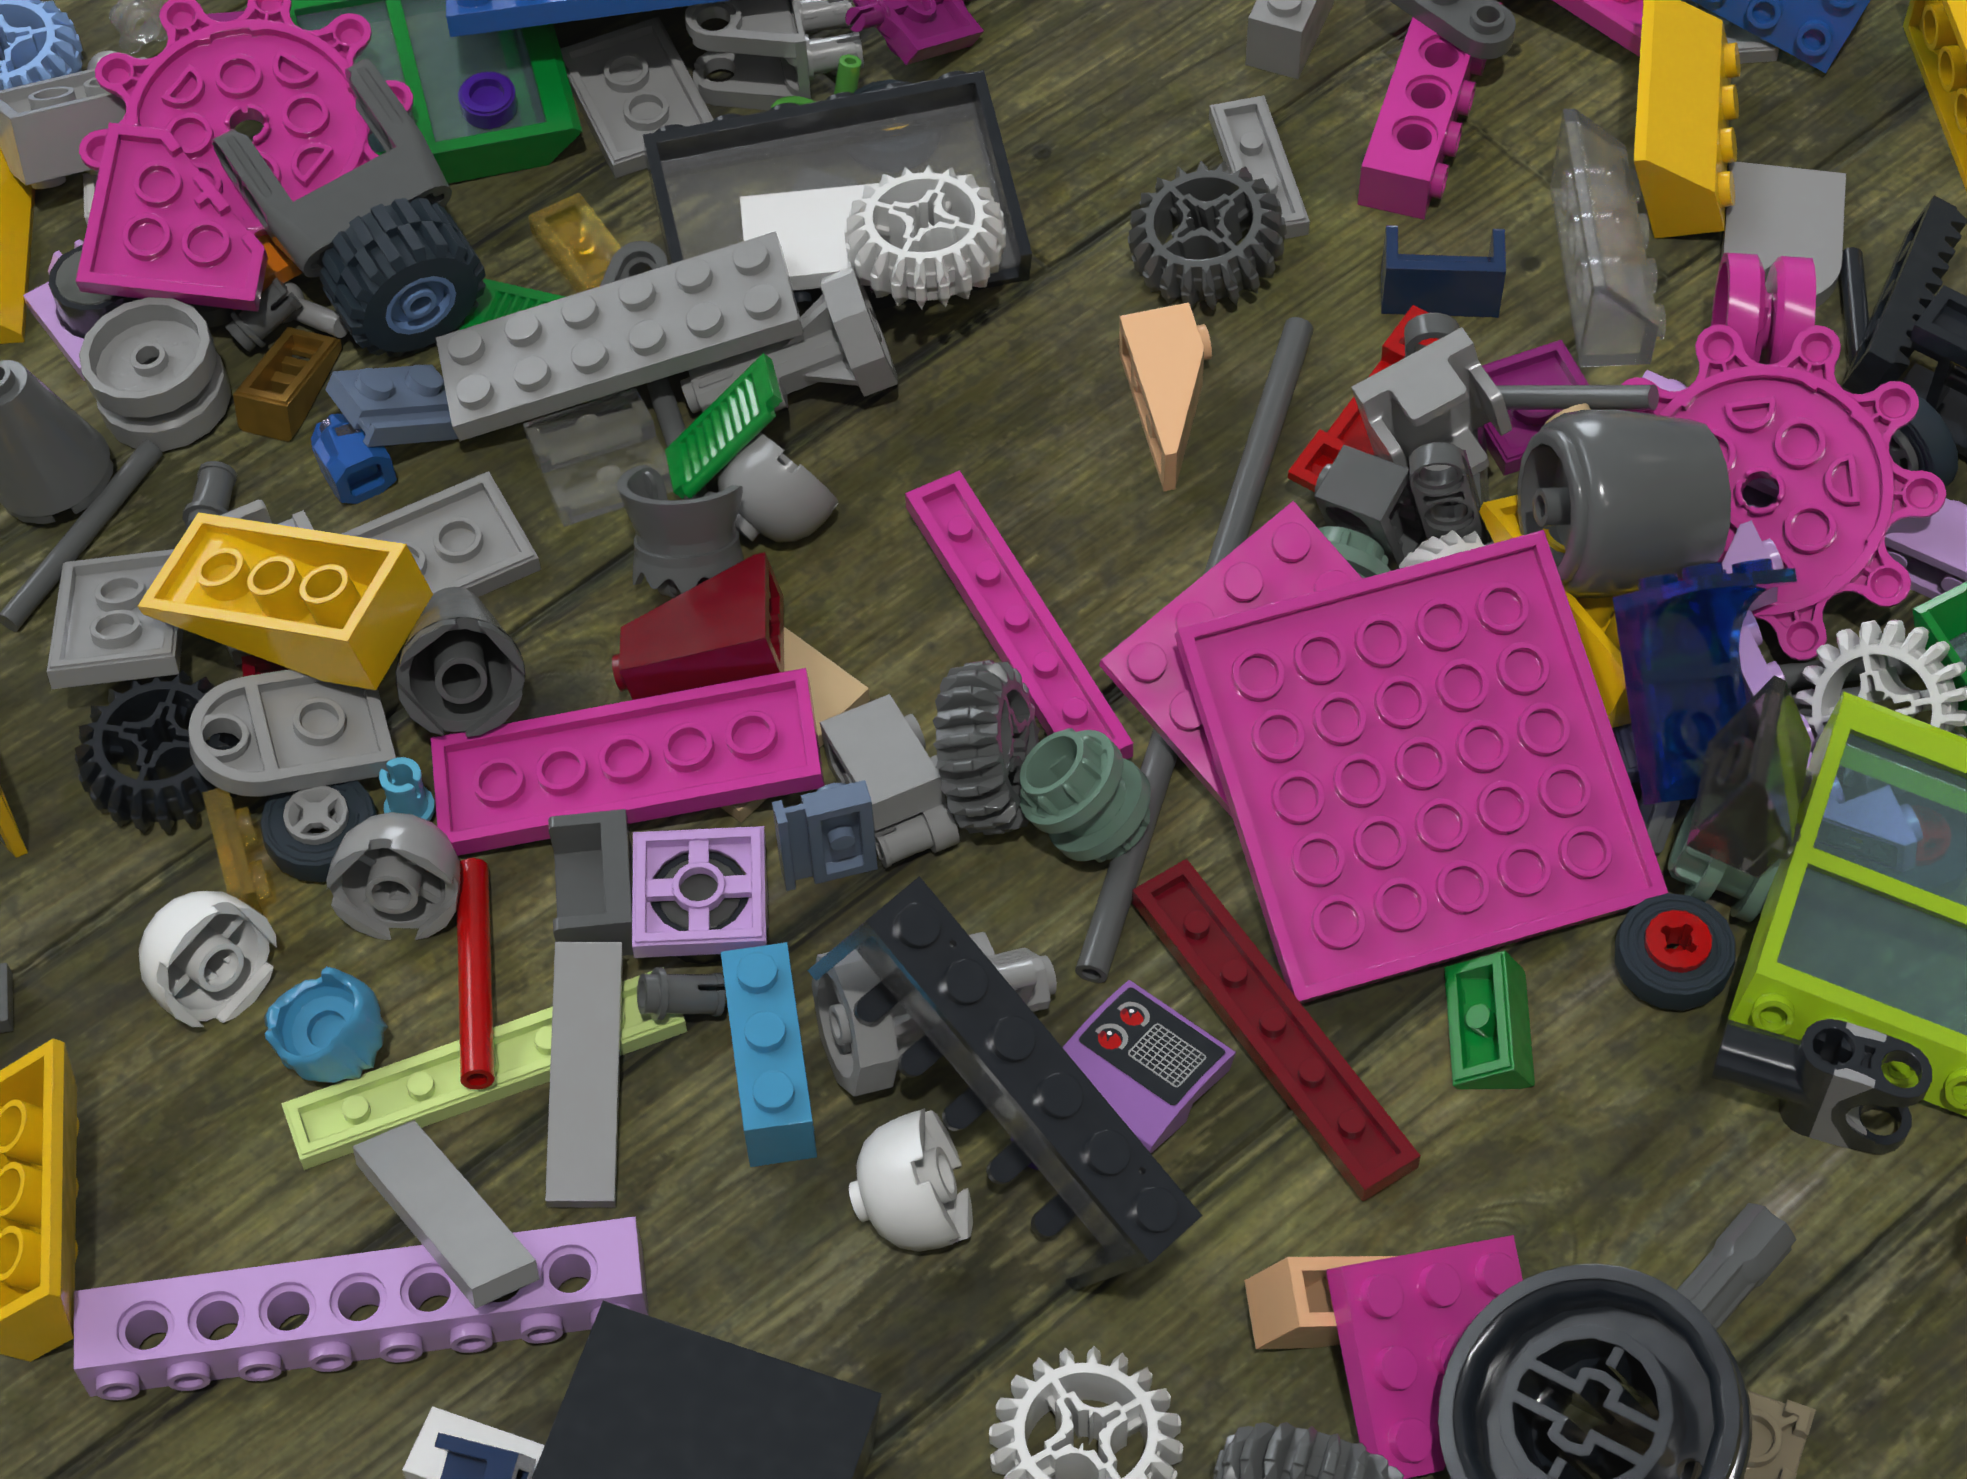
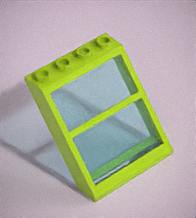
M1843 691L1815 745L1790 823L1786 846L1769 888L1728 1019L1797 1040H1802L1807 1028L1816 1021L1834 1019L1869 1028L1908 1042L1923 1052L1932 1067V1082L1922 1100L1966 1117L1967 738ZM1892 1061L1881 1066L1884 1077L1897 1087L1911 1088L1918 1084V1077L1915 1071L1903 1062Z

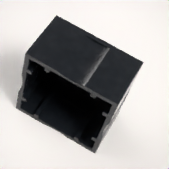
M603 1301L531 1479H864L873 1453L882 1393Z

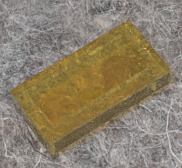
M576 193L528 215L531 232L577 293L599 287L613 255L621 246L582 195Z
M220 788L203 792L227 893L265 916L261 899L272 897L273 895L262 859L252 862L250 859L248 846L258 844L259 841L249 807L236 809L231 793Z

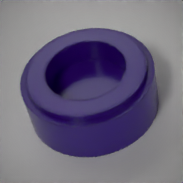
M497 72L474 74L462 83L458 92L463 118L477 128L493 129L503 126L516 114L518 103L515 87L512 81L503 74Z

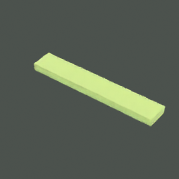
M640 975L622 981L620 1056L687 1032L683 1014H666L664 1020L654 1021L651 1014H641L639 1012L637 986ZM553 1006L493 1028L495 1080L487 1088L469 1089L461 1084L460 1042L457 1040L362 1074L358 1079H348L281 1103L304 1170L354 1152L352 1146L415 1120L423 1128L550 1082Z

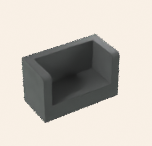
M626 809L550 817L548 819V826L554 851L557 918L553 920L555 942H622L623 956L634 955L632 949L633 847Z

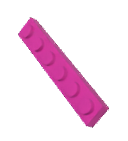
M960 470L905 493L906 509L1002 662H1008L1012 668L1017 669L1021 674L1022 682L1029 688V700L1035 706V716L1047 735L1049 736L1068 728H1073L1076 732L1096 730L1105 734L1119 748L1124 759L1133 757V741Z

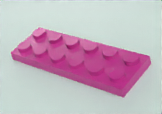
M806 668L502 724L479 736L466 737L465 732L431 738L437 827L448 836L457 856L550 839L548 819L552 816L626 809L628 824L814 790L825 786L811 686Z

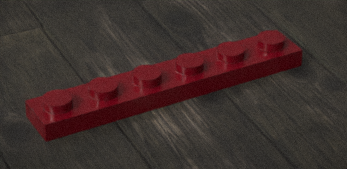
M1187 858L1132 889L1133 905L1362 1201L1367 1200L1419 1167L1421 1155Z

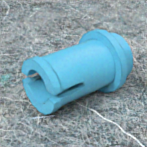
M406 757L389 760L386 763L389 773L382 768L379 772V781L386 795L384 813L413 814L430 821L435 813V801L431 792L423 786L419 765L413 759Z

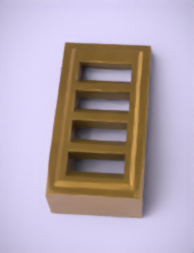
M287 327L233 393L238 427L244 432L282 441H290L302 425L342 349L341 339ZM293 354L301 357L310 358V360L306 361L302 359L293 358L291 356Z

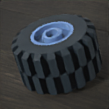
M406 198L393 200L391 205L384 206L381 203L370 208V213L363 217L358 215L349 222L350 227L346 231L338 232L332 240L334 248L325 251L322 259L325 267L320 270V280L324 285L323 290L356 343L362 349L367 347L371 354L378 356L386 352L389 357H401L408 351L411 354L423 351L426 346L433 343L436 345V337L449 334L452 331H458L465 323L463 320L466 316L475 312L479 305L476 299L484 294L486 286L482 280L486 276L485 269L479 257L445 208L438 203L431 205L428 199L416 198L409 203Z

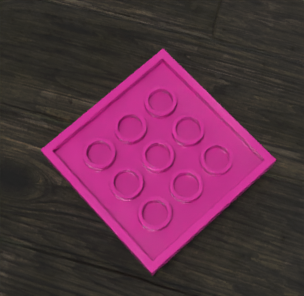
M1292 501L1102 658L1099 666L1232 817L1174 636L1177 629L1363 578L1299 506Z

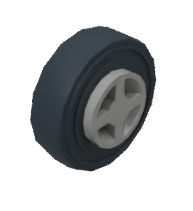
M358 780L271 795L265 803L260 828L267 854L282 872L300 881L326 882L331 860L346 833L369 817L377 815L372 797ZM311 828H318V829H323V828H324L326 831H325V832H322V833H313V834H312L310 829H311Z

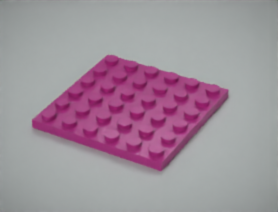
M1544 530L1177 629L1174 636L1285 984L1301 1004L1633 909L1647 898L1668 893Z

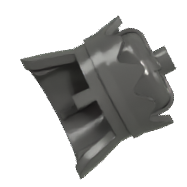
M638 465L619 477L617 489L636 531L634 538L633 585L641 584L645 576L652 589H658V592L663 596L675 598L744 560L739 532L735 527L742 499V486L731 485L718 493L709 491L701 498L668 500L663 478L652 467Z

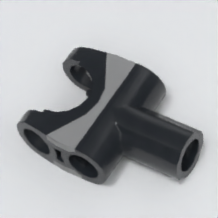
M1728 1019L1711 1078L1780 1098L1779 1113L1783 1122L1792 1131L1802 1136L1866 1153L1885 1154L1895 1151L1904 1144L1912 1127V1115L1908 1107L1917 1104L1925 1097L1932 1082V1067L1923 1052L1912 1044L1841 1020L1825 1019L1816 1021L1807 1028L1802 1040H1797ZM1892 1061L1903 1062L1915 1071L1918 1077V1084L1911 1088L1897 1087L1884 1077L1881 1066ZM1873 1109L1888 1112L1895 1118L1898 1130L1886 1136L1876 1135L1863 1125L1861 1115Z

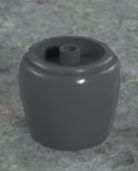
M1616 409L1580 410L1563 413L1542 426L1540 431L1531 437L1522 456L1517 483V512L1520 533L1523 536L1541 531L1543 528L1549 529L1550 535L1557 542L1564 545L1565 553L1558 552L1550 547L1564 590L1575 598H1604L1626 595L1702 574L1714 568L1725 549L1730 528L1731 490L1727 464L1718 439L1706 424L1690 419Z

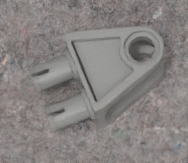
M728 0L688 6L685 10L686 29L693 39V44L697 48L708 51L696 59L694 63L695 70L693 71V82L704 102L714 106L770 110L772 104L783 97L800 96L811 99L810 81L815 79L814 75L837 71L839 58L842 55L857 56L862 61L861 68H864L859 32L809 39L808 35H806L818 31L851 28L854 24L847 26L845 17L847 11L853 7L852 0ZM711 18H721L729 22L727 26L717 31H709L700 27L701 23ZM718 69H726L734 73L731 79L724 82H714L706 78L710 72Z

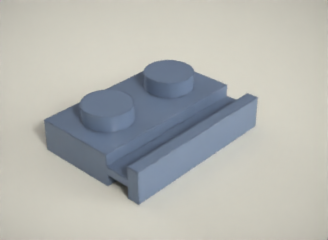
M432 364L332 372L325 390L354 429H362L366 435L363 442L367 447L458 439L451 423L444 380Z
M865 780L850 784L831 783L825 785L816 792L801 795L802 804L784 808L782 800L772 802L780 868L786 891L796 889L795 880L813 876L814 883L818 884L878 869L872 801Z

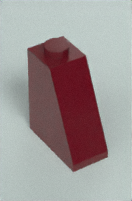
M759 553L748 557L621 626L620 653L612 656L613 675L621 692L628 690L632 700L784 672V596L766 553Z

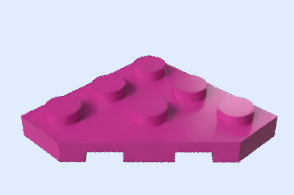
M109 122L76 276V283L80 292L141 299L148 297L173 298L185 304L258 312L268 262L264 246L251 230L248 231L232 212L228 202L206 175L196 168L168 129Z
M1514 1235L1326 1269L1359 1442L1366 1447V1451L1370 1454L1383 1455L1388 1460L1389 1466L1396 1467L1404 1475L1403 1479L1443 1471L1446 1465L1440 1444L1438 1425L1439 1398L1443 1378L1457 1343L1476 1316L1493 1299L1523 1280Z

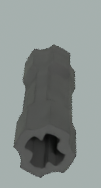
M1748 1203L1717 1238L1712 1251L1677 1291L1690 1300L1718 1331L1751 1291L1765 1282L1792 1250L1791 1246L1797 1239L1788 1224L1772 1214L1766 1206Z

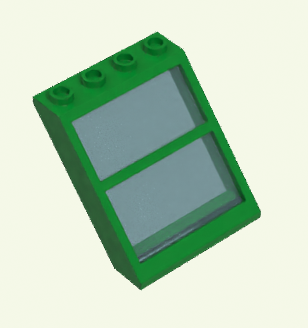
M292 0L290 17L293 23L301 29L309 31L320 30L338 16L347 13L358 14L369 22L372 31L371 41L364 52L355 60L354 64L368 58L385 81L397 80L405 83L410 88L413 94V107L409 115L422 132L448 184L547 166L583 132L554 24L450 37L446 18V0ZM480 72H497L508 77L515 87L518 103L514 117L505 125L493 129L477 128L469 124L462 116L458 99L460 86L467 78ZM372 133L368 138L369 146L372 151L380 156L386 151Z

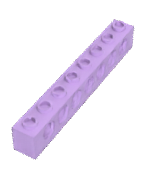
M636 1217L514 1232L515 1237L536 1260L539 1280L520 1288L516 1295L507 1301L490 1302L476 1309L423 1245L74 1291V1371L90 1397L98 1396L106 1400H124L136 1396L139 1390L169 1386L175 1390L191 1391L206 1387L212 1380L240 1377L248 1381H265L279 1376L281 1371L310 1367L317 1371L332 1372L345 1369L353 1361L382 1358L389 1362H407L420 1357L422 1352L452 1348L457 1352L474 1353L488 1349L494 1342L522 1339L529 1343L552 1342L559 1339L563 1333L591 1330L603 1301L649 1316L643 1248ZM573 1277H583L589 1280L585 1287L576 1292L565 1293L558 1290L564 1281ZM438 1295L449 1297L446 1304L435 1311L425 1312L418 1310L421 1304L430 1297ZM364 1305L379 1306L377 1311L366 1320H349L351 1314L359 1307ZM296 1314L308 1315L306 1321L298 1328L289 1331L279 1330L281 1324L290 1316ZM228 1323L238 1324L234 1332L228 1337L220 1340L209 1339L212 1332L219 1326ZM155 1333H167L164 1340L156 1347L147 1350L139 1349L141 1343L148 1336Z

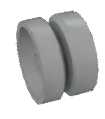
M148 297L124 303L102 316L85 335L79 353L82 375L90 392L97 400V406L106 427L119 442L137 449L143 441L148 440L164 452L193 443L209 433L225 415L231 397L228 374L221 357L216 352L214 340L206 321L194 307L173 298Z

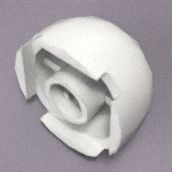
M215 891L190 892L174 898L161 908L144 930L139 947L141 977L151 996L164 1010L176 1019L191 1027H204L199 1021H208L213 1018L224 1023L236 1018L251 1006L270 981L274 967L267 962L270 952L269 942L277 947L276 934L265 916L236 897L224 892Z
M924 1108L902 1115L878 1127L864 1141L856 1165L857 1180L849 1184L851 1203L860 1221L870 1220L880 1236L899 1248L918 1252L939 1249L967 1239L971 1236L973 1227L969 1190L966 1188L957 1194L956 1180L952 1170L962 1166L957 1150L946 1127L934 1111L925 1112Z

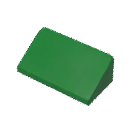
M1505 950L1445 967L1453 1086L1456 1089H1524L1535 1086L1527 983L1524 969Z

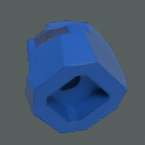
M331 414L326 420L316 424L311 437V443L320 470L334 495L341 503L358 504L383 493L397 481L392 459L384 446L367 447L363 442L366 434L362 429H354L343 414Z

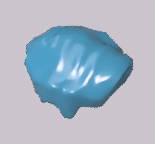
M326 966L321 972L322 977L307 979L295 985L279 996L268 1008L264 1016L265 1026L268 1028L265 1032V1038L275 1053L281 1058L282 1064L288 1069L295 1070L301 1078L308 1081L337 1083L344 1079H358L361 1077L363 1070L374 1068L377 1052L383 1046V1033L388 1026L381 1017L377 997L368 985L353 975Z

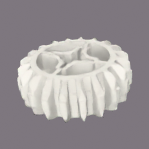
M930 165L927 166L923 173H912L904 167L902 176L898 178L882 174L879 187L872 185L864 186L861 199L852 201L849 217L846 218L847 225L844 227L847 260L850 262L851 267L855 266V272L859 277L860 285H871L876 298L892 293L897 306H900L908 299L916 300L921 310L928 300H939L946 307L952 295L969 299L972 286L979 288L987 287L990 274L999 271L1003 247L1006 246L1003 212L1000 210V203L994 202L990 188L978 187L973 175L958 179L953 167L943 174L934 173Z
M1875 620L1861 623L1859 637L1851 629L1839 631L1836 634L1839 649L1830 644H1825L1816 650L1819 660L1826 668L1815 665L1805 667L1802 672L1806 680L1816 685L1815 690L1810 689L1797 692L1795 699L1801 704L1812 705V714L1805 715L1804 717L1810 727H1815L1818 737L1814 739L1817 743L1840 698L1841 689L1846 677L1863 660L1865 672L1859 674L1861 690L1858 697L1873 703L1890 698L1893 699L1894 703L1910 701L1911 706L1895 711L1912 718L1918 712L1932 709L1930 725L1966 738L1961 733L1955 731L1954 728L1955 726H1967V711L1958 710V701L1967 700V686L1956 689L1952 679L1962 675L1966 671V666L1963 662L1953 663L1946 667L1941 663L1950 650V645L1945 641L1937 642L1928 650H1925L1929 631L1924 627L1914 628L1905 639V627L1901 620L1888 621L1883 633ZM1887 656L1899 659L1913 668L1922 678L1927 689L1912 690L1906 687L1900 681L1896 667H1889ZM1844 768L1842 785L1847 788L1856 786L1863 777L1867 793L1886 786L1884 783ZM1889 786L1894 795H1901L1907 793L1905 791Z
M1095 1346L1087 1353V1363H1075L1074 1355L1065 1347L1059 1354L1060 1367L1054 1370L1047 1362L1038 1357L1037 1361L1033 1363L1035 1382L1016 1375L1011 1381V1393L1014 1398H1000L996 1404V1416L1002 1422L993 1424L989 1429V1442L998 1448L991 1454L990 1459L992 1471L996 1474L1005 1475L1003 1479H1121L1117 1472V1458L1114 1454L1127 1446V1437L1140 1431L1144 1440L1145 1450L1137 1465L1122 1479H1177V1471L1171 1465L1181 1462L1183 1457V1444L1174 1439L1181 1432L1180 1416L1176 1413L1166 1412L1170 1407L1171 1396L1166 1388L1149 1391L1152 1385V1373L1148 1370V1367L1137 1371L1131 1376L1127 1375L1128 1358L1124 1356L1123 1352L1113 1359L1110 1366L1101 1364V1354ZM1081 1400L1100 1401L1109 1405L1102 1408L1091 1407L1084 1404ZM1052 1410L1055 1415V1425L1058 1432L1050 1439L1044 1441L1043 1451L1031 1457L1027 1448L1029 1436L1037 1422ZM1074 1432L1078 1438L1088 1437L1089 1444L1093 1438L1098 1440V1455L1094 1449L1090 1451L1083 1450V1443L1079 1449L1075 1448Z

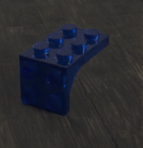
M1771 558L1732 564L1733 573L1728 574L1727 570L1723 569L1721 562L1700 564L1682 568V581H1678L1676 573L1638 579L1639 591L1613 597L1644 805L1723 796L1730 791L1739 794L1760 790L1740 663V633L1746 613L1758 596L1771 588L1797 582L1795 568L1773 570Z

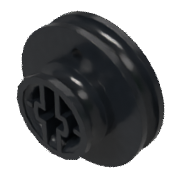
M1605 1264L1562 1266L1533 1275L1508 1288L1493 1299L1465 1330L1448 1362L1439 1398L1438 1425L1440 1444L1451 1479H1586L1572 1465L1561 1458L1559 1448L1595 1479H1695L1699 1463L1702 1466V1472L1697 1479H1744L1750 1457L1752 1443L1750 1398L1738 1362L1726 1342L1703 1313L1677 1290L1654 1277L1621 1266ZM1621 1384H1625L1635 1395L1643 1399L1645 1396L1651 1399L1659 1413V1420H1654ZM1571 1404L1610 1425L1616 1419L1633 1437L1651 1446L1642 1456L1590 1429L1588 1434L1584 1433L1563 1413Z

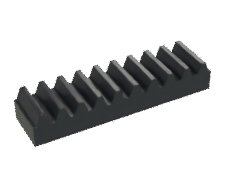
M1934 195L1907 231L1842 387L1855 394L1872 392L1882 384L1897 381L1909 366L1911 361L1908 358L1915 351L1911 348L1912 341H1910L1914 325L1942 286L1943 281L1941 278L1949 269L1947 263L1956 252L1953 248L1962 237L1960 232L1967 224V219L1957 210L1956 206Z

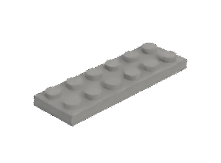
M775 231L436 337L452 427L459 441L790 339L804 334L782 246Z

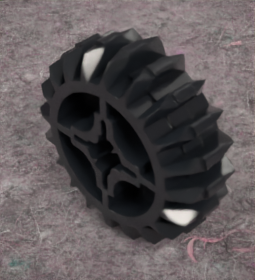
M182 670L173 681H167L166 676L154 677L151 683L143 685L137 679L131 680L130 690L123 694L109 688V705L91 706L90 719L92 723L79 726L81 745L75 747V761L80 772L78 775L84 791L89 792L96 809L100 810L102 814L109 813L112 820L117 822L120 827L133 821L135 828L145 834L155 822H159L161 829L170 835L175 821L185 819L188 824L196 828L197 813L207 810L219 815V797L237 798V794L226 792L206 780L196 768L190 754L189 731L187 729L191 714L199 700L215 687L207 677L193 684L192 678ZM217 733L212 735L210 740L207 739L205 741L208 746L218 750L230 749L240 742L235 735L230 733ZM118 764L130 765L132 771L140 772L138 778L133 779L118 772Z

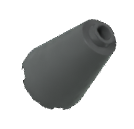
M13 360L0 361V502L9 514L27 523L47 524L56 522L52 515L69 508L72 509L74 514L88 508L103 492L113 474L110 448L105 438L21 363Z
M448 587L435 592L413 627L399 656L396 667V686L399 700L410 718L432 733L445 736L444 731L465 732L466 737L479 736L502 725L518 708L523 695L525 665L521 652L482 601L473 592L461 587Z

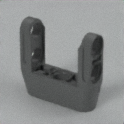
M368 58L345 69V75L356 98V110L360 113L386 152L293 202L247 135L231 129L212 139L214 151L224 170L263 228L279 249L307 277L320 276V270L325 267L322 262L325 251L334 248L332 242L338 232L346 231L350 227L349 222L358 215L363 217L370 213V208L381 203L384 206L391 205L393 200L406 198L409 203L416 198L428 199L431 205L438 203L445 207L452 195V190L422 132Z
M1425 313L1414 317L1404 327L1405 357L1426 347V345L1419 344L1422 340L1429 338L1441 339L1459 329V324L1454 318L1442 313ZM1481 426L1473 430L1472 434L1487 454L1484 427ZM1432 442L1415 449L1409 456L1410 486L1427 539L1429 540L1432 536L1439 539L1451 530L1455 531L1461 538L1476 531L1484 545L1492 542V538L1479 513L1483 502L1490 501L1488 467L1473 475L1466 450L1454 444ZM1432 465L1451 466L1441 471H1432L1424 468Z

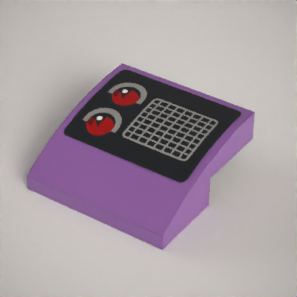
M1130 980L1115 991L1063 1046L1067 1054L1150 1153L1156 1150L1186 1123L1192 1104L1229 1072L1236 1054L1234 1050Z

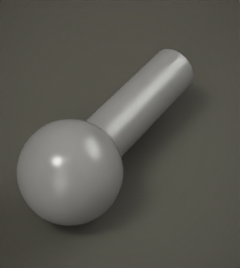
M291 281L284 283L287 286V292L271 306L276 307L292 292L303 306L299 310L296 309L282 323L295 320L337 338H342L349 332L336 311L305 300L301 289Z

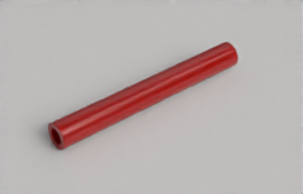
M467 858L460 861V895L457 904L460 1082L469 1089H484L491 1086L495 1080L489 867L482 859Z

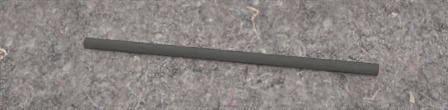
M1292 317L1285 322L1204 574L1248 538L1313 334L1312 324L1303 318ZM1154 728L1140 768L1148 778L1151 788L1149 803L1150 822L1141 839L1129 851L1110 860L1075 968V972L1079 977L1094 983H1102L1107 980L1132 902V889L1137 886L1178 757Z

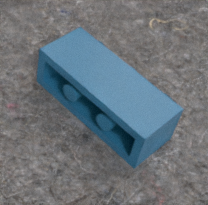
M787 942L722 951L723 975L743 1128L750 1167L816 1158L814 1128Z

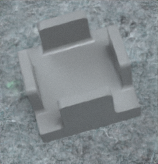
M1462 327L1351 387L1375 456L1406 468L1409 466V456L1415 449L1432 442H1445L1466 450L1472 474L1475 475L1489 466L1487 454L1473 436L1472 431L1488 422L1493 424L1501 436L1512 430L1503 396L1481 366L1474 343ZM1432 465L1424 468L1432 471H1441L1451 466Z

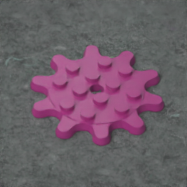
M168 0L160 9L159 15L162 27L168 36L167 45L164 50L157 56L148 59L135 58L119 52L110 53L102 57L95 68L96 81L101 88L124 100L126 113L119 124L168 129L182 146L183 152L200 172L202 171L228 202L232 212L248 231L251 230L256 238L268 235V233L224 170L214 151L212 139L231 129H235L240 122L246 120L261 122L264 127L260 133L253 136L252 143L293 202L379 156L369 146L368 138L372 131L356 110V98L345 75V69L354 65L355 60L364 52L371 41V27L364 17L353 13L342 14L324 28L309 31L296 26L291 20L292 0H248L244 13L237 19L227 22H219L208 17L196 0ZM386 80V83L409 114L413 107V94L410 88L403 82ZM107 129L90 132L82 139L79 145V154L83 163L96 172H99Z
M1723 324L1712 325L1704 329L1697 338L1695 347L1699 361V373L1696 380L1688 388L1681 391H1667L1661 389L1652 381L1639 377L1628 379L1621 384L1656 385L1659 392V402L1655 410L1624 411L1690 419L1706 424L1718 439L1727 464L1731 490V517L1727 541L1721 557L1714 568L1702 574L1666 585L1682 596L1686 608L1707 631L1706 597L1739 525L1752 520L1761 540L1764 541L1770 538L1776 545L1783 562L1784 574L1778 576L1777 602L1751 612L1755 619L1764 620L1773 627L1777 633L1779 645L1787 656L1798 661L1811 660L1818 656L1816 650L1827 642L1826 629L1823 623V610L1827 602L1834 596L1843 592H1854L1862 595L1879 607L1888 608L1899 605L1907 598L1910 592L1911 579L1908 571L1887 552L1885 546L1886 533L1891 525L1901 519L1909 517L1925 518L1939 512L1946 499L1945 485L1932 472L1910 471L1901 468L1893 461L1889 453V444L1892 436L1900 428L1909 424L1918 412L1919 398L1915 390L1910 385L1901 381L1887 382L1872 392L1865 394H1852L1843 390L1837 383L1834 375L1835 365L1840 356L1841 345L1839 337L1833 330L1826 326L1818 325L1807 327L1798 334L1791 351L1783 360L1778 363L1765 365L1757 363L1748 357L1738 332L1732 327ZM1765 478L1777 485L1779 494L1775 504L1772 503L1767 507L1757 508L1749 507L1742 497L1743 490L1752 480Z

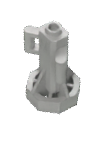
M855 266L821 278L820 285L823 294L800 317L804 334L688 370L690 377L680 380L691 412L693 414L700 411L704 412L763 353L773 361L783 400L774 409L775 412L788 407L787 394L817 382L857 385L860 387L864 397L898 384V376L886 340L865 287L860 285L859 277L855 272Z
M984 932L969 935L1032 1012L1049 1008L1051 1002L1050 995L1055 994L1057 982L1053 965L1046 955L1039 956L1025 947L995 954ZM858 948L854 949L817 981L813 978L811 984L820 1039L837 1083L853 1096L893 1087L896 1071L899 1069L898 1059L900 1055L927 1033L902 1001L873 1024H862L855 1018L853 1012L855 1003L883 980ZM827 953L818 954L816 958V963L820 959H822Z

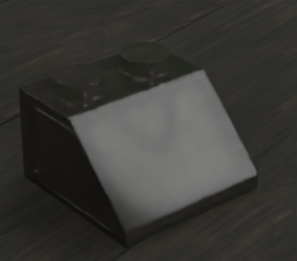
M1774 675L1709 741L1687 846L1756 878H1759L1779 858L1786 860L1791 856L1796 843L1801 838V824L1797 822L1799 806L1805 798L1812 781V772L1806 770L1812 742L1786 680Z

